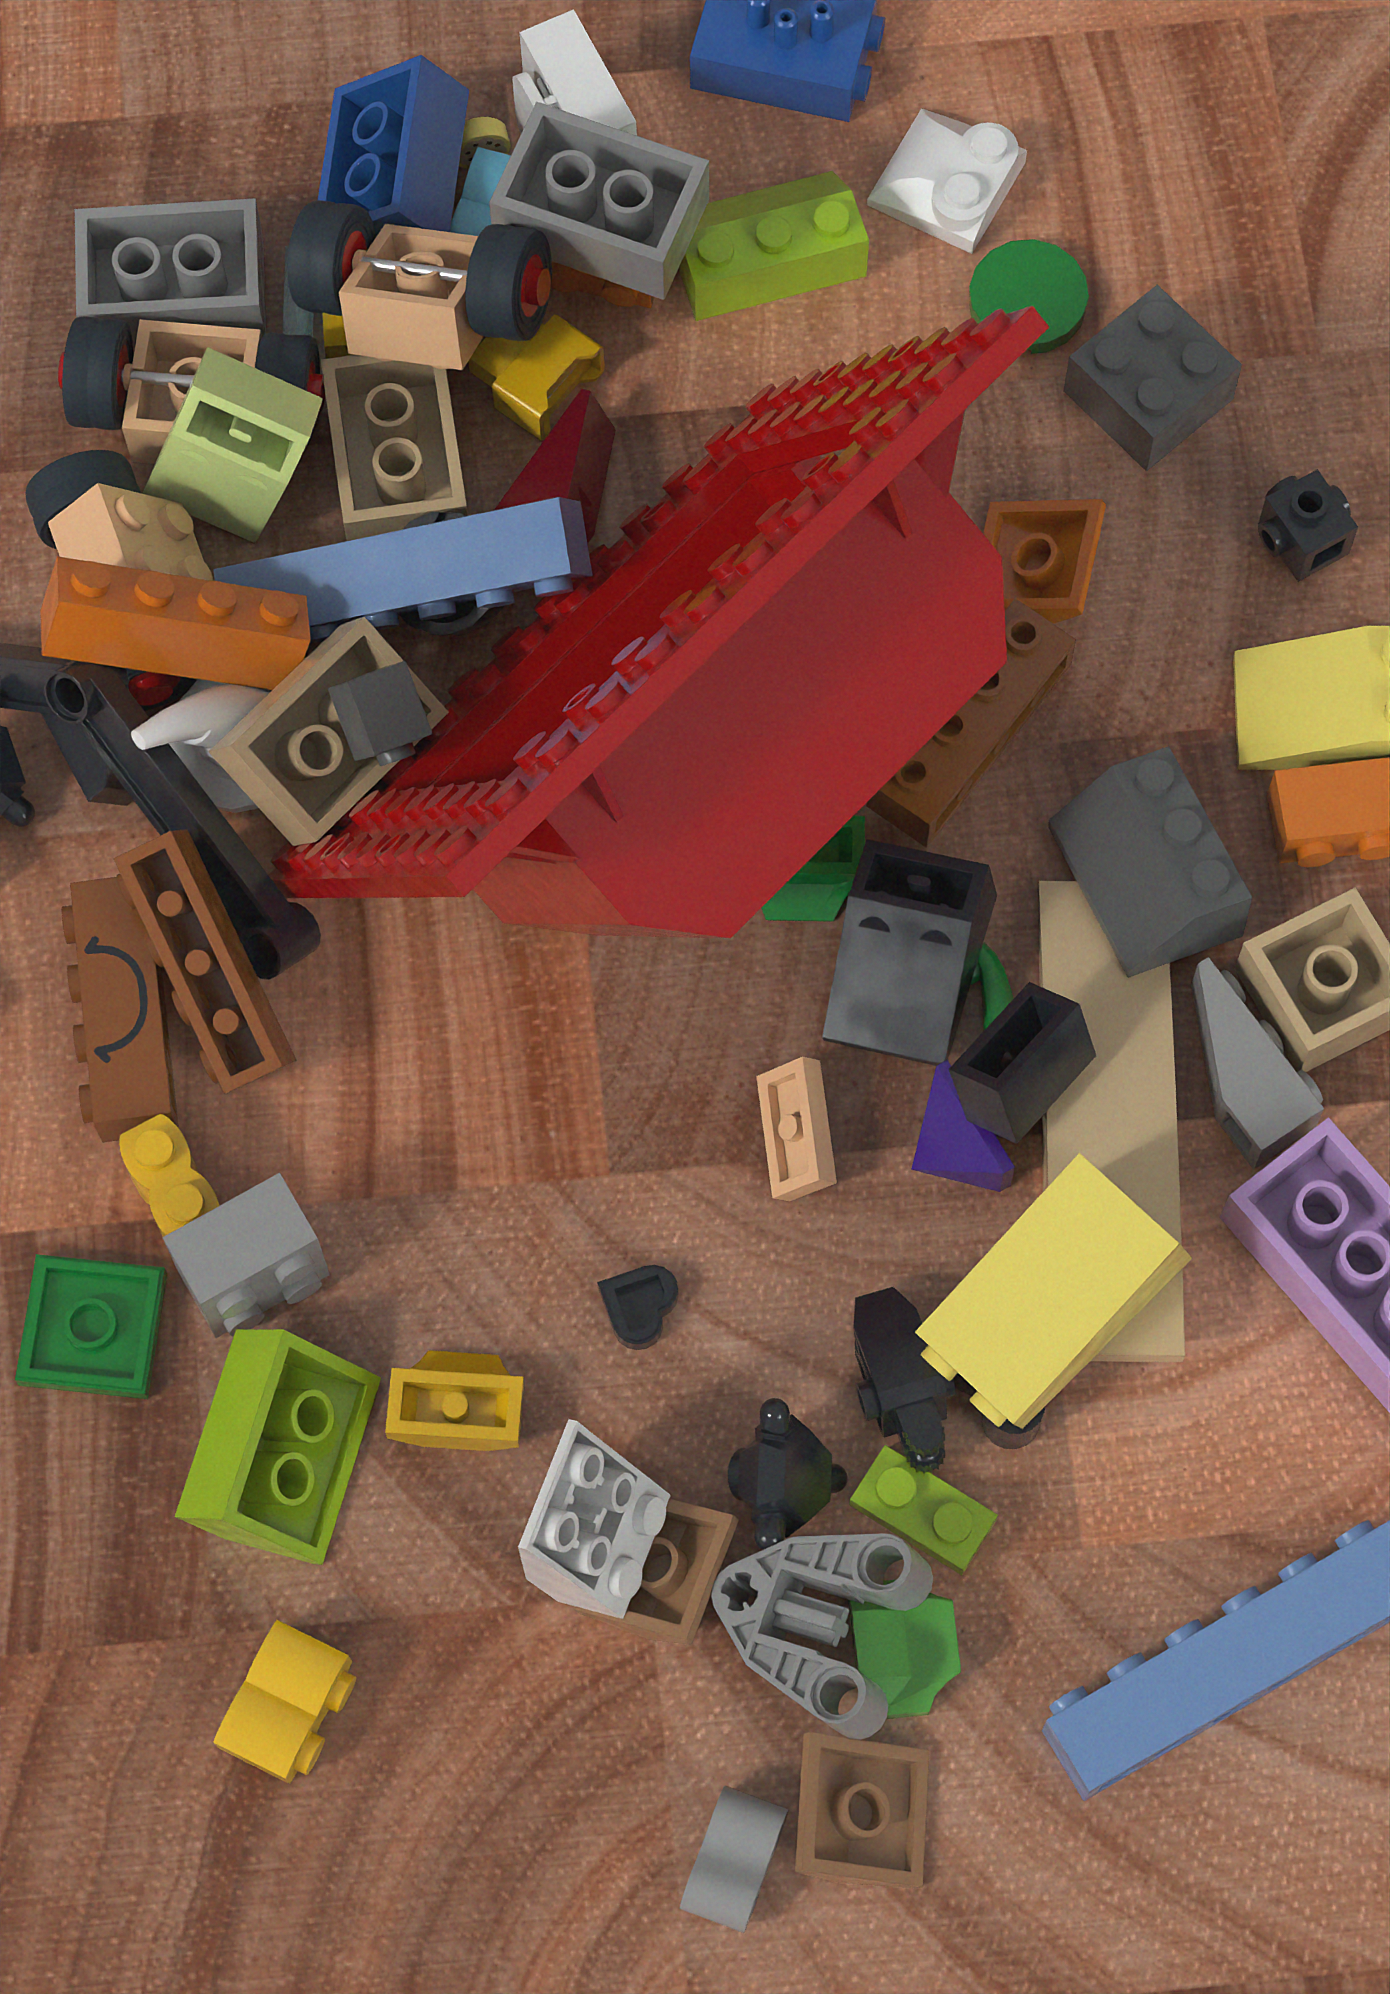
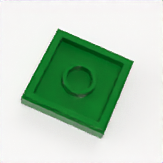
M36 1254L15 1376L18 1386L148 1399L168 1274L164 1267Z

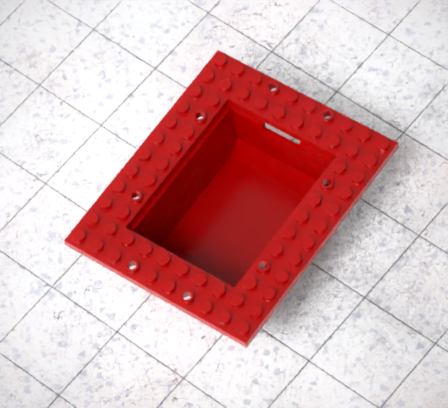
M1033 306L1008 314L1001 308L988 315L980 323H977L974 318H970L952 332L943 327L924 341L919 336H915L899 349H896L891 344L872 358L868 353H864L849 365L839 361L824 373L818 368L800 381L796 376H793L778 388L773 383L763 388L746 404L745 408L750 414L736 428L732 423H729L705 443L703 447L709 454L694 468L690 463L682 466L663 483L662 488L667 493L652 508L647 503L642 505L621 523L619 528L624 532V535L610 548L602 544L589 554L593 576L577 579L572 584L573 591L544 596L534 607L539 616L524 631L517 626L507 632L492 647L491 651L496 657L481 672L474 667L452 684L447 691L452 699L444 706L449 713L431 729L433 734L423 737L414 746L416 754L397 762L317 842L293 846L290 842L286 843L270 860L276 868L268 876L285 898L465 897L473 889L504 924L596 936L732 938L1007 663L1002 556L949 491L966 408L1049 328L1048 324ZM845 449L839 456L834 453L835 451ZM830 453V454L826 455L825 457H823L822 459H820V455H824V454Z

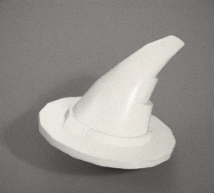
M198 679L179 702L161 710L131 732L132 739L141 750L169 743L219 810L237 813L257 809L258 806L208 751L272 690Z

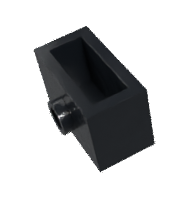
M1029 982L949 1068V1072L967 1121L1017 1144L1096 1057V1053L1080 1004Z

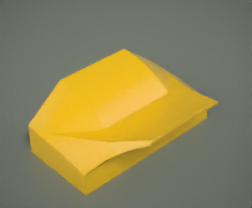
M428 1350L422 1359L409 1369L391 1368L385 1429L387 1439L421 1447L494 1451L519 1448L524 1377L511 1376L503 1366L499 1355Z

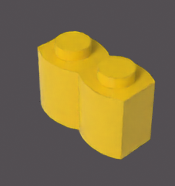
M159 1114L120 1135V1152L137 1191L146 1203L150 1205L153 1217L163 1237L220 1206L211 1185L199 1174L185 1137L169 1118Z
M276 1620L262 1643L244 1683L232 1701L213 1743L219 1749L289 1784L292 1782L297 1771L308 1775L317 1761L325 1742V1738L317 1734L323 1719L329 1709L340 1713L355 1685L356 1676L348 1673L352 1664L349 1655Z

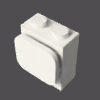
M574 9L519 32L523 72L513 76L512 80L516 121L520 134L537 101L637 136L636 120Z

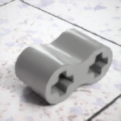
M724 1786L691 1871L679 1909L745 1933L780 1839L789 1809Z

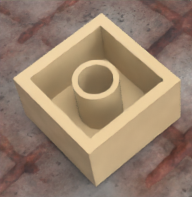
M1356 888L1243 943L1235 971L1264 1020L1279 1035L1284 1046L1283 1052L1296 1072L1300 1070L1307 1072L1390 1030V943Z

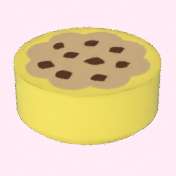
M477 117L465 121L459 166L469 169L478 147L508 154L511 144L505 124L492 117Z

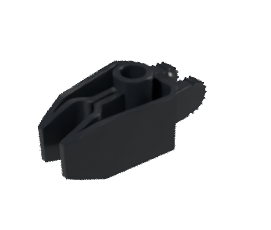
M889 1287L855 1297L853 1325L855 1356L863 1381L856 1383V1391L866 1421L876 1419L879 1430L884 1438L895 1434L898 1435L907 1462H910V1468L914 1467L916 1472L923 1471V1474L928 1471L932 1473L934 1469L939 1470L940 1464H944L945 1444L943 1441H945L942 1420L947 1419V1397L956 1395L954 1379L948 1381L921 1356V1353L928 1344L915 1333L922 1325L917 1308L897 1289Z

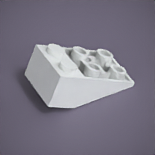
M568 1419L518 1546L526 1579L558 1602L623 1619L631 1598L640 1587L642 1568L654 1537L662 1529L665 1522L666 1506L670 1494L578 1421Z

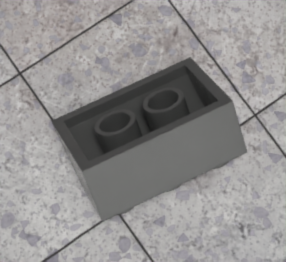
M1169 746L1111 766L1049 819L1048 828L1128 978L1243 937L1252 896Z

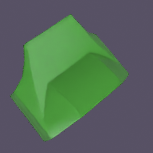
M884 1580L883 1584L887 1585L895 1580ZM929 1593L926 1600L919 1606L906 1611L893 1610L866 1601L861 1604L848 1600L855 1667L879 1685L886 1694L888 1702L886 1719L929 1715L935 1695L948 1681L961 1673L953 1600Z

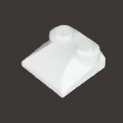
M921 108L869 195L867 206L973 254L1026 162L1027 150L1019 147L1014 134L1000 124L987 122L971 126Z

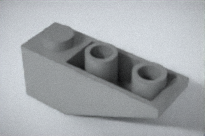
M1207 957L1198 963L1191 988L1216 1121L1254 1170L1317 1126L1324 1111L1323 1106L1320 1104L1323 1098L1314 1080L1303 1070L1296 1072L1282 1054L1284 1046L1275 1029L1265 1020L1258 1022L1244 1004L1246 1001L1244 991L1236 978L1227 970L1220 972L1210 958Z

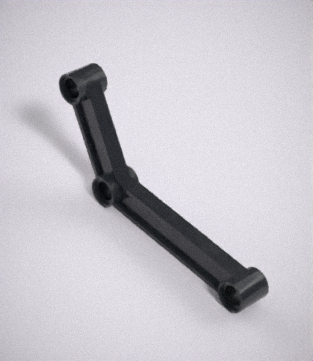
M0 643V708L56 715L67 724H77L160 836L169 831L188 829L258 978L270 980L317 949L320 944L321 933L313 914L297 902L287 901L170 744L167 743L141 750L136 746L131 732L150 718L129 691V678L126 668L42 656V648Z

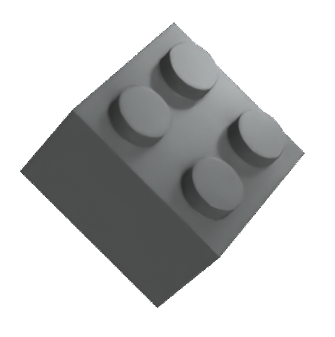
M1157 284L1069 356L1063 391L1143 469L1148 471L1234 399L1242 364Z

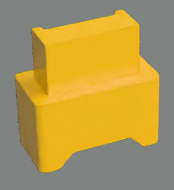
M554 314L545 325L542 323L535 336L527 341L486 337L468 361L470 372L492 387L494 408L541 441L551 431L550 415L579 383L597 381L605 370L604 347L557 314Z

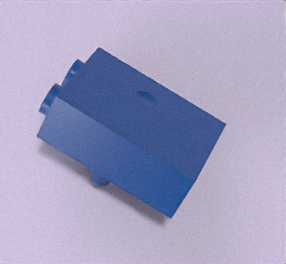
M706 0L690 54V89L849 122L855 100L865 102L872 76V66L865 65L868 51L879 52L886 18L876 15L877 0Z

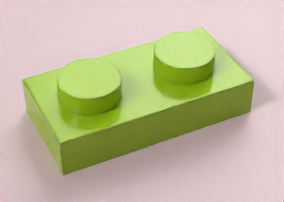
M884 1445L849 1501L851 1507L960 1575H963L998 1517V1514L932 1473L925 1472L923 1474V1471L916 1472L914 1467L910 1468V1462H907L906 1457L887 1445Z

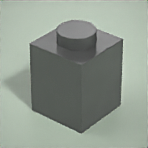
M406 660L382 667L328 688L354 761L376 756L380 766L396 762L416 754L413 741L433 734Z

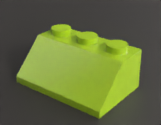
M833 171L707 203L678 269L695 321L867 277L869 238L852 190Z
M236 1329L175 1517L225 1540L304 1562L323 1565L381 1377L284 1329Z

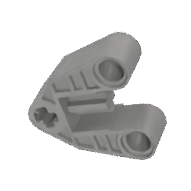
M893 1534L799 1536L788 1538L727 1566L715 1579L711 1597L716 1612L748 1667L840 1734L849 1739L861 1740L875 1734L885 1722L888 1712L886 1694L879 1685L856 1668L827 1658L816 1650L784 1641L788 1632L837 1647L840 1637L845 1638L849 1625L845 1622L849 1613L848 1608L802 1595L803 1587L805 1586L861 1604L866 1601L893 1610L906 1611L919 1606L926 1600L932 1589L933 1574L931 1566L925 1558L904 1540ZM904 1560V1567L900 1577L893 1583L884 1585L883 1579L887 1568L896 1561ZM751 1595L756 1598L753 1605L747 1603ZM858 1688V1699L854 1707L849 1712L839 1715L838 1706L842 1696L847 1691Z

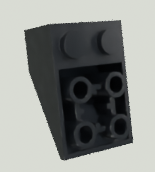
M866 839L848 897L822 1038L824 1041L934 1066L949 1059L997 898L996 888L988 864Z

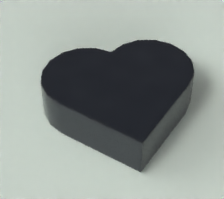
M649 1265L597 1282L610 1324L618 1341L626 1348L633 1350L647 1349L654 1345L662 1333V1317L674 1309L678 1300L677 1280L672 1272L662 1266Z

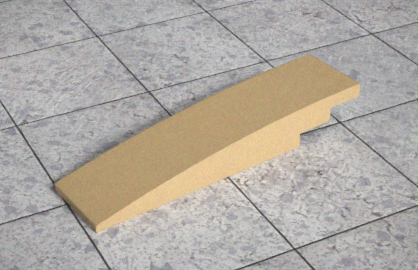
M1039 881L1040 987L1080 1004L1096 1053V1057L1042 1115L1043 1192L1080 1153L1182 1246L1170 963L1128 978L1078 882ZM1183 1269L1091 1361L1183 1362L1185 1357Z

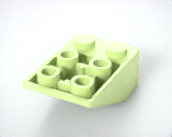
M207 347L142 494L183 503L189 515L256 543L285 491L310 439L323 398Z

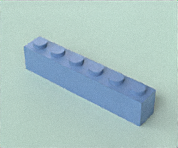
M561 497L213 569L215 581L307 596L310 643L323 642L340 625L365 617L377 631L399 626L398 615L419 612L420 620L444 618L457 614L455 604L476 600L477 608L499 607L515 602L513 592L535 588L536 597L558 595L573 591L572 580L593 576L581 502Z
M1369 1520L1356 1525L1335 1540L1339 1547L1338 1551L1319 1562L1313 1553L1299 1558L1278 1573L1283 1582L1262 1595L1256 1586L1244 1590L1221 1606L1226 1616L1205 1628L1199 1619L1189 1622L1164 1639L1169 1648L1148 1661L1145 1660L1141 1652L1120 1662L1106 1673L1111 1680L1109 1684L1088 1695L1084 1686H1080L1049 1705L1053 1716L1046 1720L1042 1732L1083 1801L1093 1797L1390 1623V1520L1375 1529Z

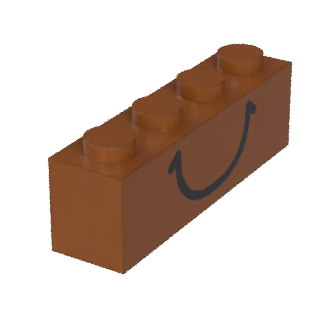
M117 877L70 883L72 905L62 906L61 913L66 943H76L78 964L67 966V976L72 1003H82L84 1024L73 1025V1039L78 1063L87 1062L89 1084L79 1085V1101L83 1122H93L102 1143L119 1141L121 1134L159 1114L169 1118L179 1128L162 967H159L154 961L146 945L144 933L147 932V929L137 908L132 909L123 897Z

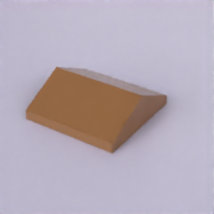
M669 1499L666 1506L665 1522L662 1529L654 1537L642 1568L640 1587L631 1598L624 1618L613 1617L577 1606L575 1611L581 1615L648 1640L692 1645L710 1598L713 1583L719 1574L739 1519L732 1514Z
M814 1732L804 1733L795 1872L844 1884L922 1888L930 1750L849 1739L847 1737Z

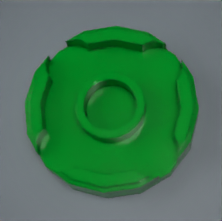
M1035 239L1007 242L989 251L975 267L969 286L970 315L977 323H980L988 315L1001 308L1008 314L1033 306L1048 324L1049 328L1027 350H1031V354L1047 353L1067 343L1080 329L1089 299L1086 276L1075 258L1057 245Z

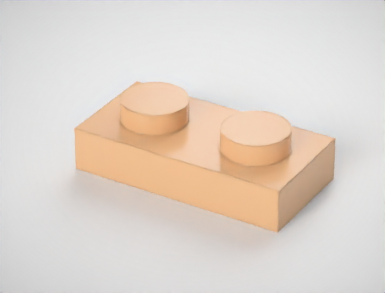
M800 1057L756 1076L772 1198L793 1201L836 1184L837 1180L820 1060Z

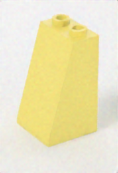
M1078 1153L915 1331L928 1344L921 1353V1356L948 1381H951L959 1373L977 1390L969 1399L970 1402L996 1426L1000 1427L1008 1419L1012 1424L1023 1429L1184 1268L1192 1257L1178 1241L1083 1155Z

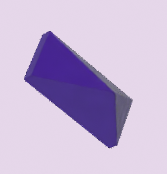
M946 1060L937 1065L911 1170L1001 1192L1011 1186L1015 1166L994 1133L967 1121L949 1072L951 1065Z

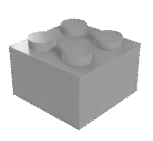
M280 1173L162 1237L183 1282L215 1338L227 1332L230 1336H234L236 1329L254 1328L264 1319V1311L284 1300L289 1304H293L306 1299L322 1286L320 1280L330 1275L319 1240Z

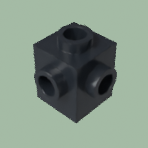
M1318 469L1300 479H1297L1296 476H1289L1275 484L1265 496L1258 523V533L1266 550L1273 557L1280 556L1298 582L1350 554L1358 529L1357 524L1351 517V509L1345 495L1337 486H1329Z

